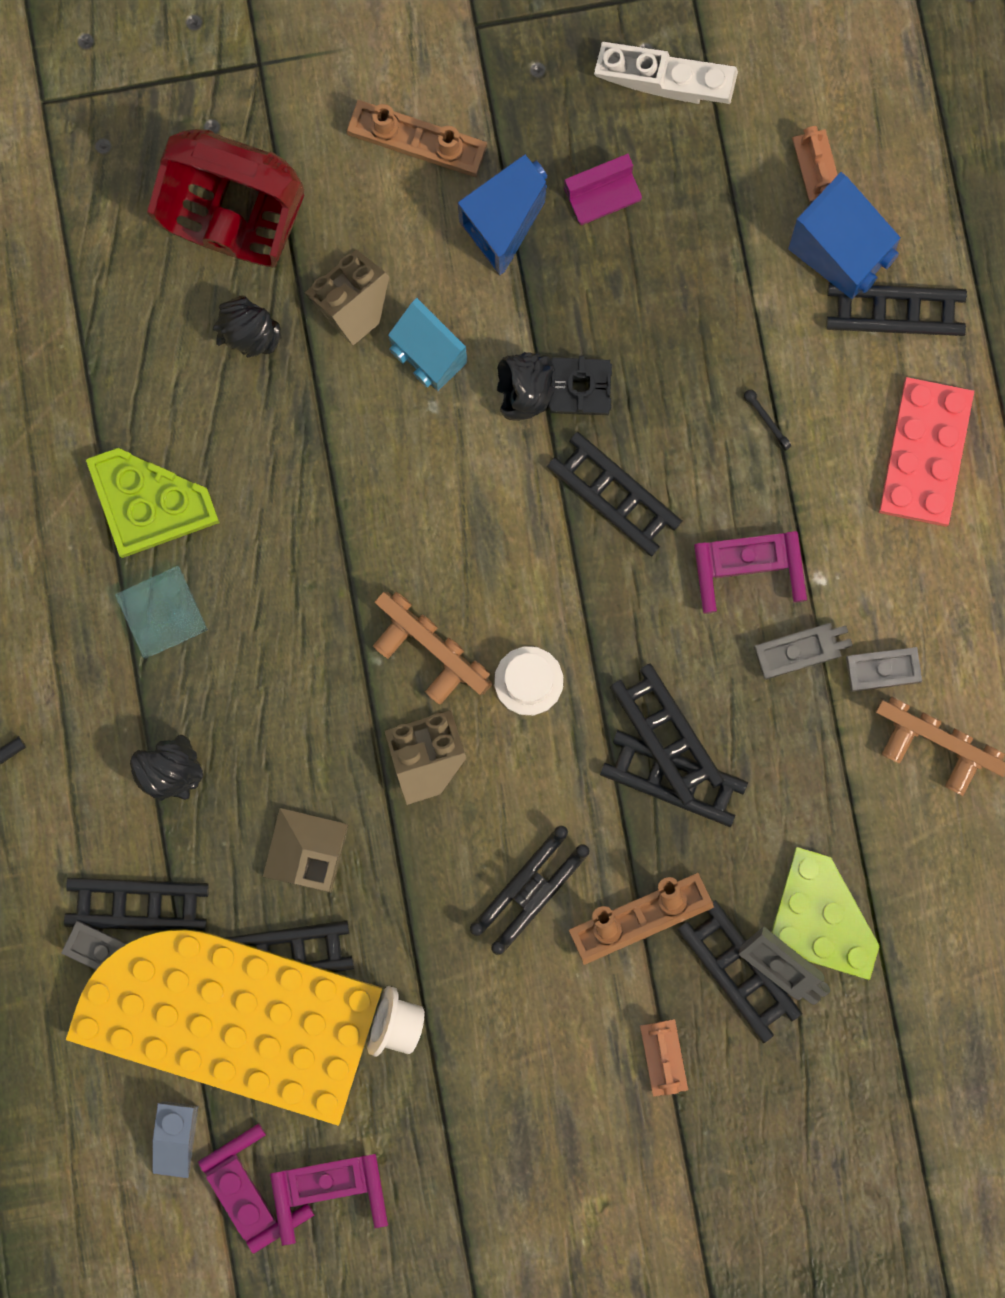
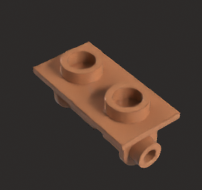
M817 126L804 129L803 135L792 137L809 202H813L838 175L826 129L818 131Z
M675 1019L641 1025L640 1029L653 1097L687 1091L688 1086Z

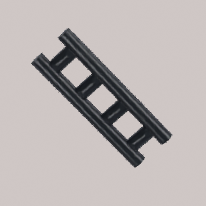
M828 283L827 296L838 297V317L827 316L826 330L965 336L966 323L955 322V302L966 303V289L872 285L866 293L860 290L854 297L873 298L872 318L851 317L852 299L832 283ZM886 299L907 300L906 320L886 319ZM921 301L941 302V321H920Z
M576 432L569 442L577 449L564 464L554 457L547 465V468L652 557L660 548L653 541L665 525L675 531L683 520L581 433ZM587 457L603 470L590 486L574 473ZM613 480L629 492L617 508L600 496ZM639 502L656 515L643 531L626 518Z
M649 663L639 670L644 680L628 689L622 680L613 683L610 689L684 806L695 799L690 790L691 788L707 779L711 786L716 788L723 784L725 780L656 670ZM652 691L663 709L645 718L635 700ZM671 720L681 738L663 747L653 730ZM689 750L700 768L682 777L672 759Z
M617 730L613 743L622 746L615 766L604 763L600 776L731 828L735 814L726 811L733 791L744 795L748 785L747 781L719 771L725 782L720 785L713 805L694 799L683 806L673 789L660 785L664 774L656 761H654L647 779L628 772L635 752L652 759L654 758L642 739ZM682 755L672 759L675 767L687 772V775L700 768L696 761ZM697 786L690 789L693 795L695 794Z
M67 878V892H78L76 913H65V927H74L76 921L79 920L94 928L151 931L186 929L207 931V919L196 918L197 897L209 896V883ZM92 893H113L112 915L90 914ZM127 894L148 895L147 916L126 915ZM162 895L183 896L182 918L161 917Z
M715 900L713 901L714 908L707 910L711 916L696 929H693L687 921L677 931L764 1044L774 1036V1033L768 1027L774 1021L786 1014L792 1022L803 1013L786 991L746 960L745 962L754 974L739 986L735 984L725 969L741 957L739 955L740 946L747 940ZM720 928L732 943V946L716 958L703 941ZM764 985L776 1003L759 1015L747 997Z
M348 920L226 937V939L270 952V945L290 943L293 960L331 972L354 969L353 956L342 957L339 939L340 935L350 934ZM325 938L328 959L307 962L304 941Z

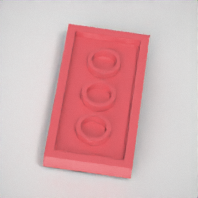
M909 377L905 378L879 513L945 527L949 525L974 396L973 390Z

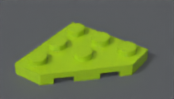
M120 448L86 459L121 558L220 523L208 489L199 484L183 479L175 473L151 462H146Z
M796 847L771 932L810 963L870 980L879 944L832 858Z

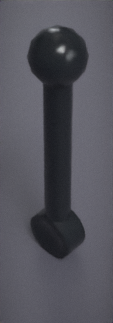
M747 390L744 393V400L754 406L778 439L781 447L785 451L792 447L790 441L781 433L758 402L757 393L754 390Z

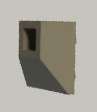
M356 249L352 254L344 256L339 261V264L329 273L316 279L312 287L304 293L337 332L349 343L355 345L380 324L389 276Z
M451 710L385 730L396 774L407 805L440 795L466 759Z
M280 808L263 877L332 893L348 824Z

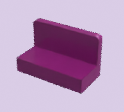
M629 154L564 180V191L580 225L604 217L642 200V195L632 174L633 164Z

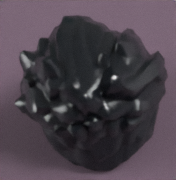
M239 295L237 298L219 305V316L213 326V330L218 332L216 338L218 346L225 343L229 348L237 349L243 355L246 354L247 358L258 356L261 353L271 354L275 351L279 340L282 338L281 327L277 321L271 319L269 312L265 308L252 303L245 295Z
M531 352L503 357L497 366L499 378L497 391L504 394L503 403L500 407L502 415L508 420L521 421L531 419L544 412L551 400L552 393L555 391V387L551 386L552 381L550 380L555 371L551 358Z
M178 735L172 741L164 740L156 744L157 750L155 751L137 750L133 753L130 766L136 785L144 793L157 798L159 801L169 797H178L183 800L189 799L190 790L196 789L203 778V770L197 760V753L193 750L189 738L184 735Z

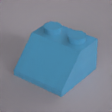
M418 298L410 304L388 335L392 345L389 348L391 353L401 363L408 361L416 369L413 372L415 377L427 388L432 385L439 391L467 364L466 346Z

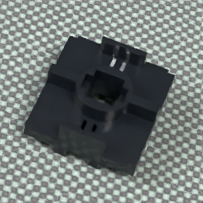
M579 356V359L552 357L551 361L555 371L551 377V386L555 387V391L552 393L549 402L550 413L609 416V411L611 410L612 376L610 360L584 359V356ZM573 382H588L589 388L585 392L572 390Z

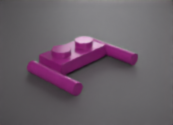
M797 531L694 544L703 614L717 612L713 577L723 578L789 568L793 602L807 601Z
M260 1123L198 1161L200 1168L207 1176L206 1179L253 1254L280 1238L278 1222L236 1155L266 1136ZM305 1204L291 1213L293 1228L315 1216L309 1204Z
M376 1154L270 1173L282 1246L296 1243L290 1207L368 1192L374 1228L388 1226Z

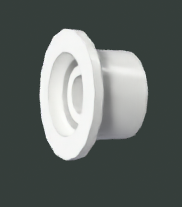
M524 646L510 651L501 659L495 671L494 687L499 700L507 709L519 715L534 716L546 712L558 701L563 690V673L558 661L549 652L538 647Z
M387 986L380 995L367 1035L368 1054L377 1057L384 1048L406 1054L412 1053L419 1041L423 1028V1007L398 1000L397 988Z

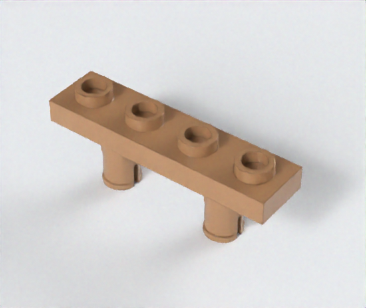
M361 100L357 101L347 129V135L473 177H477L487 149V142L461 134L453 126L440 127L394 112L387 104L376 106Z
M383 592L374 602L391 617L392 621L391 625L373 645L379 653L389 659L408 636H413L444 663L445 669L425 691L435 702L442 704L460 682H466L479 695L485 694L493 685L487 679L490 672L475 660L470 664L463 658L461 654L464 650L451 638L448 637L444 641L435 633L438 627L422 614L418 618L409 610L412 604L400 593L395 592L392 595L389 592Z
M892 696L889 702L880 699L875 712L893 721V725L896 726L882 752L883 756L900 764L914 736L918 737L921 735L957 753L956 757L959 759L945 787L964 796L978 768L982 769L984 767L1002 777L1005 776V761H1003L1005 753L987 744L984 750L971 744L973 737L955 728L952 734L940 729L939 727L942 722L924 712L920 718L908 713L910 705Z
M699 873L678 882L674 878L667 877L659 882L658 891L615 910H611L606 906L598 907L592 914V920L569 929V932L585 965L710 910L714 906Z

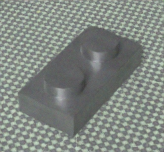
M917 647L846 657L851 692L922 682Z

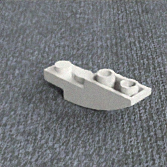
M602 42L594 74L596 77L627 88L679 101L699 104L700 100L730 104L738 71L735 66L670 57L668 51Z

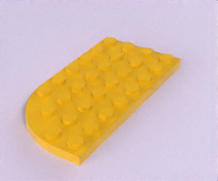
M186 929L161 931L128 943L108 957L97 968L81 993L66 1040L339 1126L382 987L214 934Z

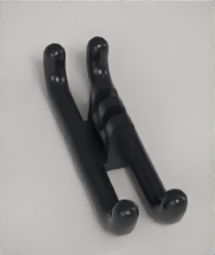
M560 825L555 828L546 841L483 913L471 924V934L480 936L512 900L523 908L491 945V950L494 954L501 955L507 950L589 855V847L585 844H580L548 881L537 872L566 839L568 829L565 826Z

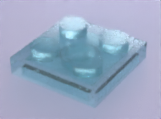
M179 566L115 594L144 659L208 630Z

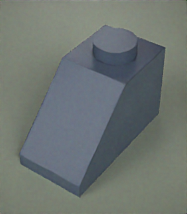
M164 1101L158 1103L153 1135V1174L189 1178L199 1106Z

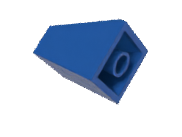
M526 154L458 202L460 224L499 276L508 268L546 199L547 185L545 179L547 174L538 161L531 162Z
M840 172L797 218L788 250L849 298L853 299L860 290L866 293L877 279L875 274L881 267L888 269L899 255L896 249L901 237L850 179Z

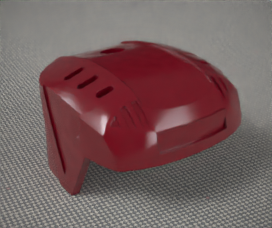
M182 130L168 138L160 160V167L147 213L161 228L178 237L243 261L274 268L277 266L304 199V187L297 172L284 159L272 151L267 152L217 135L210 130ZM231 180L259 191L248 223L241 215L220 207ZM194 184L212 192L214 198L206 200L196 196L189 191V185ZM189 200L208 209V214L201 216L183 207V201ZM265 212L279 214V222L266 221L262 219V215ZM183 216L201 224V231L195 232L185 228L177 222V217ZM265 228L276 231L274 239L258 236L256 234L257 229ZM254 243L271 247L270 255L255 253L250 250V247Z

